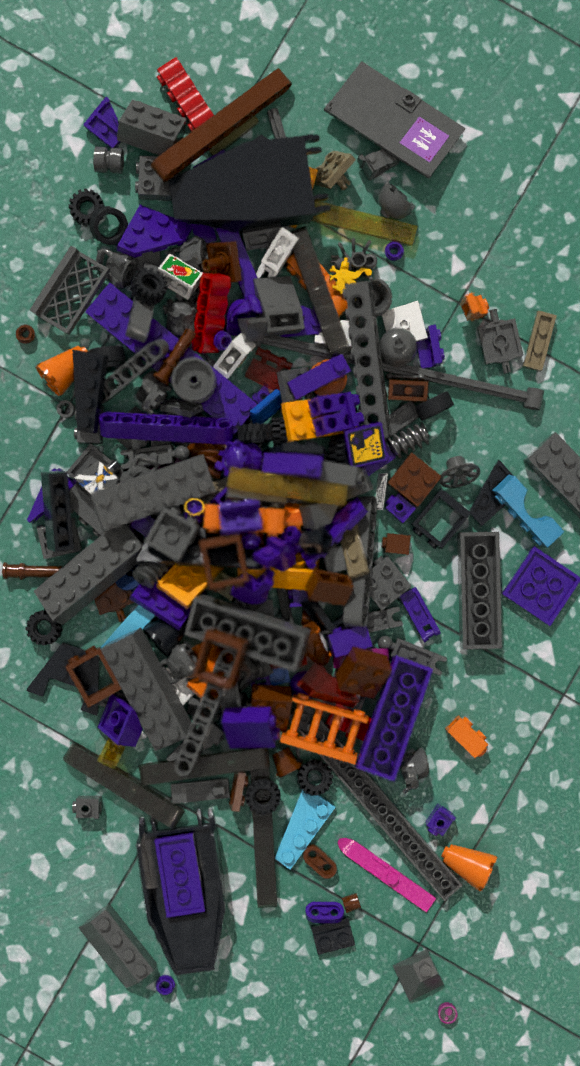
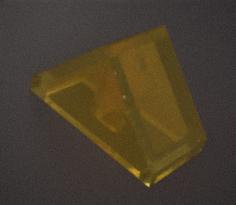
M108 738L97 762L115 769L119 765L126 746L117 745Z

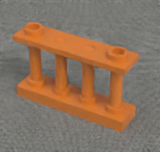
M304 693L294 694L292 701L296 702L297 705L289 730L283 731L280 742L355 764L357 752H354L353 747L360 723L368 722V716L365 715V712L354 709L353 712L310 699L309 695ZM307 705L316 708L309 734L303 737L298 735L297 730L304 706ZM323 711L333 713L334 718L327 741L323 743L317 741L316 734ZM344 716L353 719L346 746L340 748L334 742L341 718Z

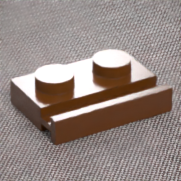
M235 767L229 800L231 811L239 812L240 806L244 805L245 795H243V788L247 787L248 776L241 767Z

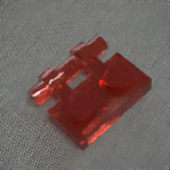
M258 348L256 355L262 357V359L259 361L253 358L245 377L267 388L280 391L277 372L282 371L283 367L291 370L293 363L287 361V358L283 356L280 358L272 354V351L268 349ZM269 360L277 364V367L273 368L266 363Z

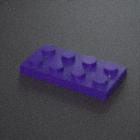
M194 833L155 838L166 917L205 912L206 908Z

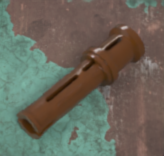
M188 328L185 329L170 355L162 360L163 364L158 372L153 374L154 378L165 385L169 384L174 368L178 365L180 359L197 335L194 331Z
M4 562L2 576L3 579L19 578L20 580L26 577L49 578L60 570L62 566H27L24 563L8 564Z

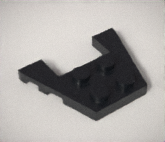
M286 441V443L262 452L263 459L264 453L321 456L323 461L330 462L331 459L328 457L329 453L323 446H318V443L307 442L306 445L298 444L297 441Z
M63 642L26 691L43 697L50 678L76 687L65 666L69 663L67 660L75 655L81 657L86 654L85 649ZM96 655L73 668L88 695L99 690L100 657ZM83 701L81 710L97 716L99 713L98 702L88 708L85 701Z

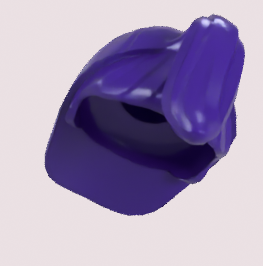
M248 294L245 299H238L229 306L226 312V332L230 336L241 334L237 318L256 317L262 313L261 304L254 294Z

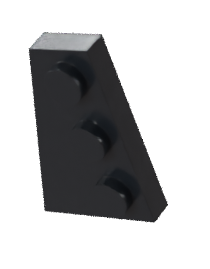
M499 459L469 509L470 515L480 526H483L505 506V504L501 505L495 499L496 494L492 490L508 475L513 474Z

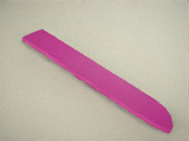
M340 838L337 843L340 850L347 857L425 912L429 910L436 900V897L358 842L349 838Z

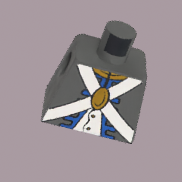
M112 460L107 466L101 461H97L75 476L74 484L91 499L89 493L119 483V478L115 474L121 469V466L115 460Z

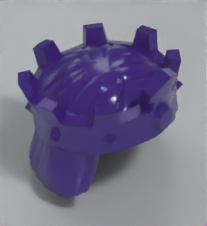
M235 440V442L227 441L225 443L226 449L218 454L222 456V462L217 461L214 468L218 471L224 470L225 476L234 474L255 478L262 466L263 456L261 449L254 443L243 444V442Z

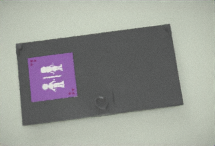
M362 61L324 109L326 113L428 179L431 178L466 129L424 102L411 91L399 86Z

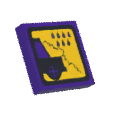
M381 422L343 430L350 466L361 467L388 460Z

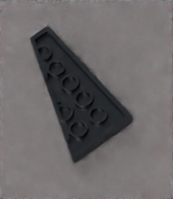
M198 524L197 526L201 529L193 544L187 548L180 562L147 543H144L136 561L137 564H144L146 562L155 563V565L165 563L175 564L176 566L205 567L200 541L228 535H222L221 532H207L208 528H203L202 525ZM236 543L207 549L210 566H217V568L237 567L241 569ZM241 543L246 569L262 570L263 565L254 561L253 554L262 549V547L246 549L243 547V543Z

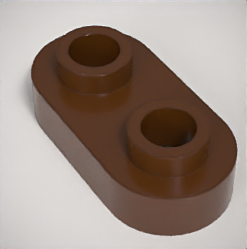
M312 844L306 847L303 852L304 861L321 877L325 879L332 878L337 871L335 861L317 845ZM315 851L316 856L311 857L309 853ZM325 864L331 866L328 870H325L323 867Z

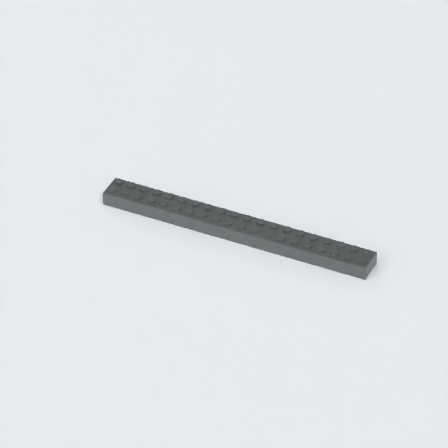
M307 705L304 706L298 726V731L304 737L309 734L315 713L312 707ZM293 710V711L290 713L289 720H290L291 722H292V719H293L295 710ZM321 719L316 738L317 741L324 743L327 741L330 729ZM336 737L334 743L337 747L343 748L344 745ZM319 754L444 901L463 886L366 771L356 768L355 764Z

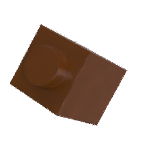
M386 533V537H382L381 548H384L386 553L409 555L411 536Z

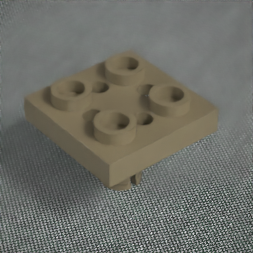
M333 150L328 153L325 161L315 168L318 172L314 185L331 189L336 183L341 190L347 189L346 183L350 186L351 181L347 179L344 173L356 159L352 154Z

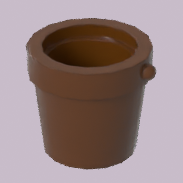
M289 747L272 755L277 769L276 776L279 778L297 770L302 765L301 762L297 761Z

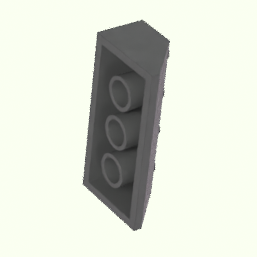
M110 903L79 927L126 988L138 984L155 970L156 961Z

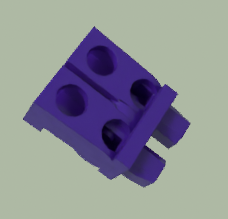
M346 392L318 396L308 400L312 418L326 415L312 420L316 437L354 428L364 422L363 414L361 412L356 413L354 407L360 403L359 395Z

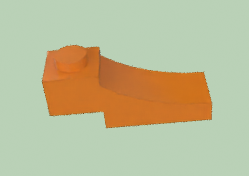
M472 292L465 295L460 302L467 321H475L486 316L488 313V302L481 295L474 296Z

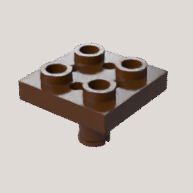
M236 241L207 243L208 259L202 261L203 270L205 272L210 271L211 273L227 275L230 277V282L242 281Z

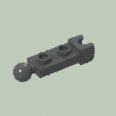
M172 444L136 450H122L120 454L129 459L126 464H122L121 469L126 472L130 468L134 457L141 453L156 458L159 467L175 464L174 458L186 460L190 452L186 446L182 445L174 450ZM138 460V465L147 468L154 467L151 464Z
M399 606L369 612L368 632L403 626L402 621H394L392 619L393 614L400 611ZM344 622L336 627H341L342 630L349 628L344 625Z
M382 636L378 640L379 648L392 650L390 656L397 655L432 668V673L442 674L435 667V663L437 661L446 662L447 657L397 638L395 643L389 636Z

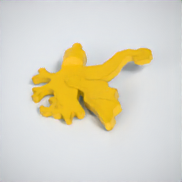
M345 257L344 261L341 262L340 270H336L335 266L331 267L332 269L329 271L336 274L330 275L329 281H332L333 278L337 279V282H335L336 286L332 284V288L339 291L340 295H342L345 283H356L354 280L359 278L363 272H365V275L371 276L372 270L360 268L356 272L348 271L349 262H347L348 258Z

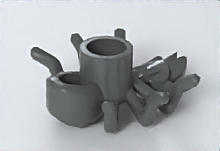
M352 238L351 258L345 252L343 245L340 242L338 243L342 254L348 258V271L353 269V272H356L360 268L375 269L378 261L377 257L370 253L365 255L371 240H368L362 252H355V238ZM331 255V258L336 259L330 261V263H335L330 267L335 266L336 270H340L341 262L344 259ZM365 272L362 273L364 278L373 281L372 276L365 275Z

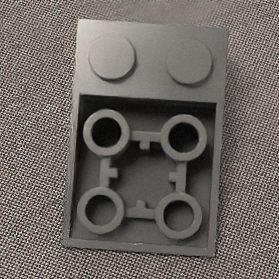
M291 276L253 279L255 296L258 298L262 308V313L258 314V317H265L268 321L264 336L297 334L305 329L302 308Z

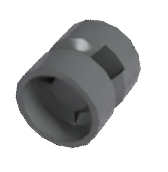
M96 146L93 158L94 171L106 173L109 169L114 174H122L124 169L123 148H111L108 151L107 147Z

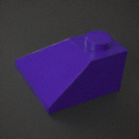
M115 693L110 695L98 728L117 745L136 747L143 730L135 709Z

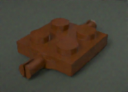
M116 583L111 585L94 599L99 614L116 612L119 622L124 621L126 616L123 609L127 605L135 603L130 600L133 590H122Z

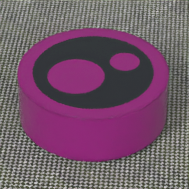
M444 1002L438 1007V1016L443 1023L451 1024L457 1019L458 1013L452 1003Z

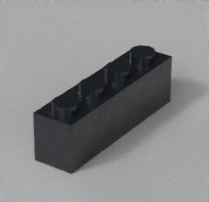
M60 470L41 472L47 549L54 552L73 550L74 543L67 472Z

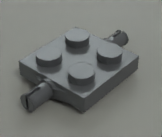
M497 309L489 311L492 322L477 327L485 365L501 363L503 374L511 373L509 361L522 357L524 354L515 318L499 320Z

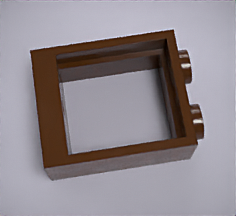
M239 533L200 541L209 589L217 592L226 590L225 586L233 585L234 588L245 586V582L249 580ZM236 543L243 577L213 583L207 549Z
M213 628L206 630L193 676L198 677L199 681L203 683H215L220 689L229 690V688L235 687L249 640ZM213 641L238 649L230 678L205 670Z
M95 645L86 649V654L83 656L75 655L67 660L69 663L65 666L88 708L122 689L101 651L102 647L96 648ZM99 655L113 683L88 695L73 668Z

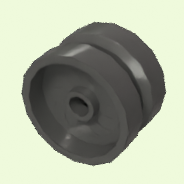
M197 357L187 358L179 362L172 374V385L178 396L185 402L200 404L209 400L215 392L217 386L215 373L211 365L203 359ZM196 377L198 378V381L196 383H191L192 378L194 380Z

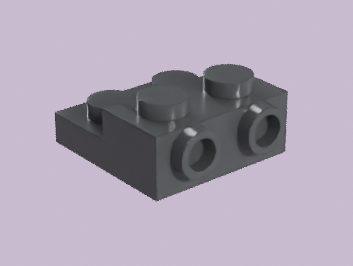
M164 507L144 542L180 562L189 545L193 544L201 528L197 526L199 522L189 516L187 519L181 517V511L173 507L170 510Z

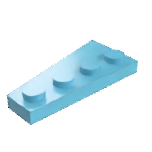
M302 790L276 852L275 859L288 869H291L333 812L335 805L321 795L311 796L310 794H305Z

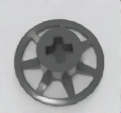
M454 456L447 460V470L441 474L439 482L446 488L466 486L479 477L480 468L476 464L466 463L465 458L462 456ZM461 479L463 483L457 484L458 480Z

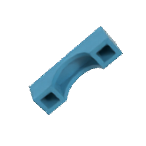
M508 475L492 490L496 494L495 499L501 505L505 504L509 508L507 512L514 519L517 518L521 522L519 525L525 532H530L533 535L532 540L538 546L543 545L548 548L564 533L553 518L548 516L532 518L528 515L524 507L527 489L515 476Z

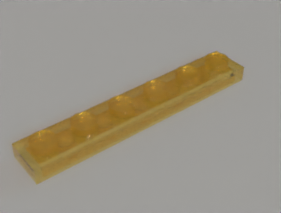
M320 201L314 202L315 208L328 205L331 210L315 215L312 219L313 222L389 241H396L409 246L413 245L417 230L416 225Z
M231 466L227 488L345 506L348 485Z

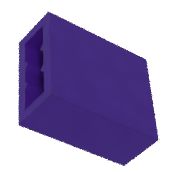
M271 707L224 709L222 726L229 748H275L276 740L280 738V730L276 728V715H273Z

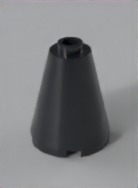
M189 616L180 630L159 618L146 625L143 631L155 643V646L168 657L171 655L172 649L185 636Z

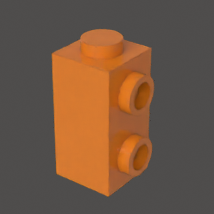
M458 715L445 729L474 758L477 756L481 757L487 751L486 747L488 744L485 742L487 737L480 730L475 732L471 728L473 724L466 717L462 719Z

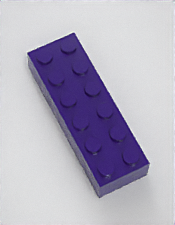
M394 655L390 664L392 672L382 686L355 767L391 781H395L433 671L430 667Z

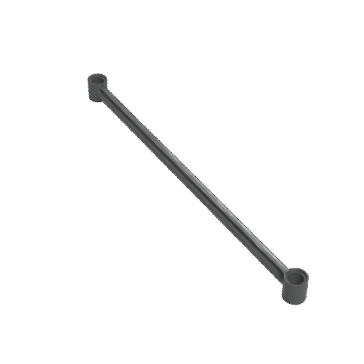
M277 335L264 336L263 341L254 342L256 344L255 348H260L261 344L327 359L343 354L347 363L355 365V359H352L351 352ZM368 356L363 357V364L369 366L371 363ZM382 359L383 371L398 375L423 374L425 375V381L523 402V407L531 410L541 409L544 390L529 387L527 391H522L411 365L392 367Z

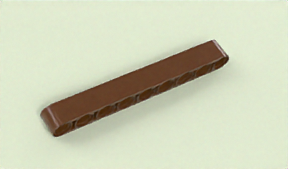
M279 68L274 70L158 156L151 163L150 167L163 182L168 181L290 89L292 82Z

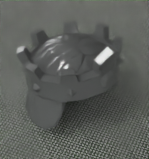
M374 279L372 281L376 317L385 314L392 304V291L382 279ZM357 297L355 301L356 307L361 308L363 305V300L360 297Z
M176 294L178 300L173 302L172 299H168V305H163L164 314L167 317L166 329L175 336H182L186 328L195 332L194 321L198 312L195 297L191 296L190 300Z
M150 371L144 376L142 386L136 394V398L143 403L142 409L148 414H154L152 409L157 410L160 404L167 398V391L171 392L172 390L171 386L165 385L154 378L153 374L155 371Z
M419 748L413 754L406 753L403 755L400 770L406 784V788L403 791L404 794L411 789H417L419 787L418 780L427 777L429 773L428 758L423 748Z

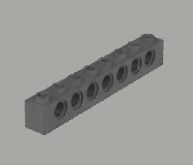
M372 281L345 284L343 297L345 301L347 300L348 305L345 312L347 320H350L348 335L349 339H352L351 357L355 359L356 366L353 367V373L358 381L356 394L359 395L361 403L358 406V410L363 414L365 420L361 426L372 424L370 415L375 414L378 417V422L382 423L384 438H388L391 436V427ZM357 297H360L363 300V305L361 308H358L355 305V300ZM359 317H363L366 321L363 328L357 323ZM362 336L368 339V345L366 347H363L360 344V339ZM364 356L370 358L371 363L369 366L363 364ZM367 375L373 378V384L371 386L367 385L365 382V377ZM369 395L375 397L376 402L374 405L368 402Z

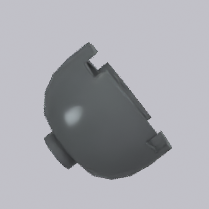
M389 181L386 182L379 192L378 204L382 208L380 212L387 219L390 216L394 219H403L416 207L412 201L409 203L407 196L393 184H390Z
M404 328L388 330L380 340L381 358L392 367H403L410 363L417 353L415 336Z

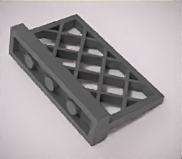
M70 246L30 308V311L42 320L70 335L111 270L79 252L73 246ZM82 259L86 260L88 267L79 270L78 265ZM93 270H103L100 277L93 278ZM89 272L90 280L81 282L80 274ZM76 276L77 284L69 286V279ZM91 284V291L83 295L82 287ZM78 288L79 296L71 298L70 290ZM66 292L67 300L58 302L60 293ZM80 301V308L73 311L72 303ZM68 304L69 312L60 315L59 307ZM55 308L56 316L46 317L50 309ZM70 317L71 322L67 328H64L61 319Z

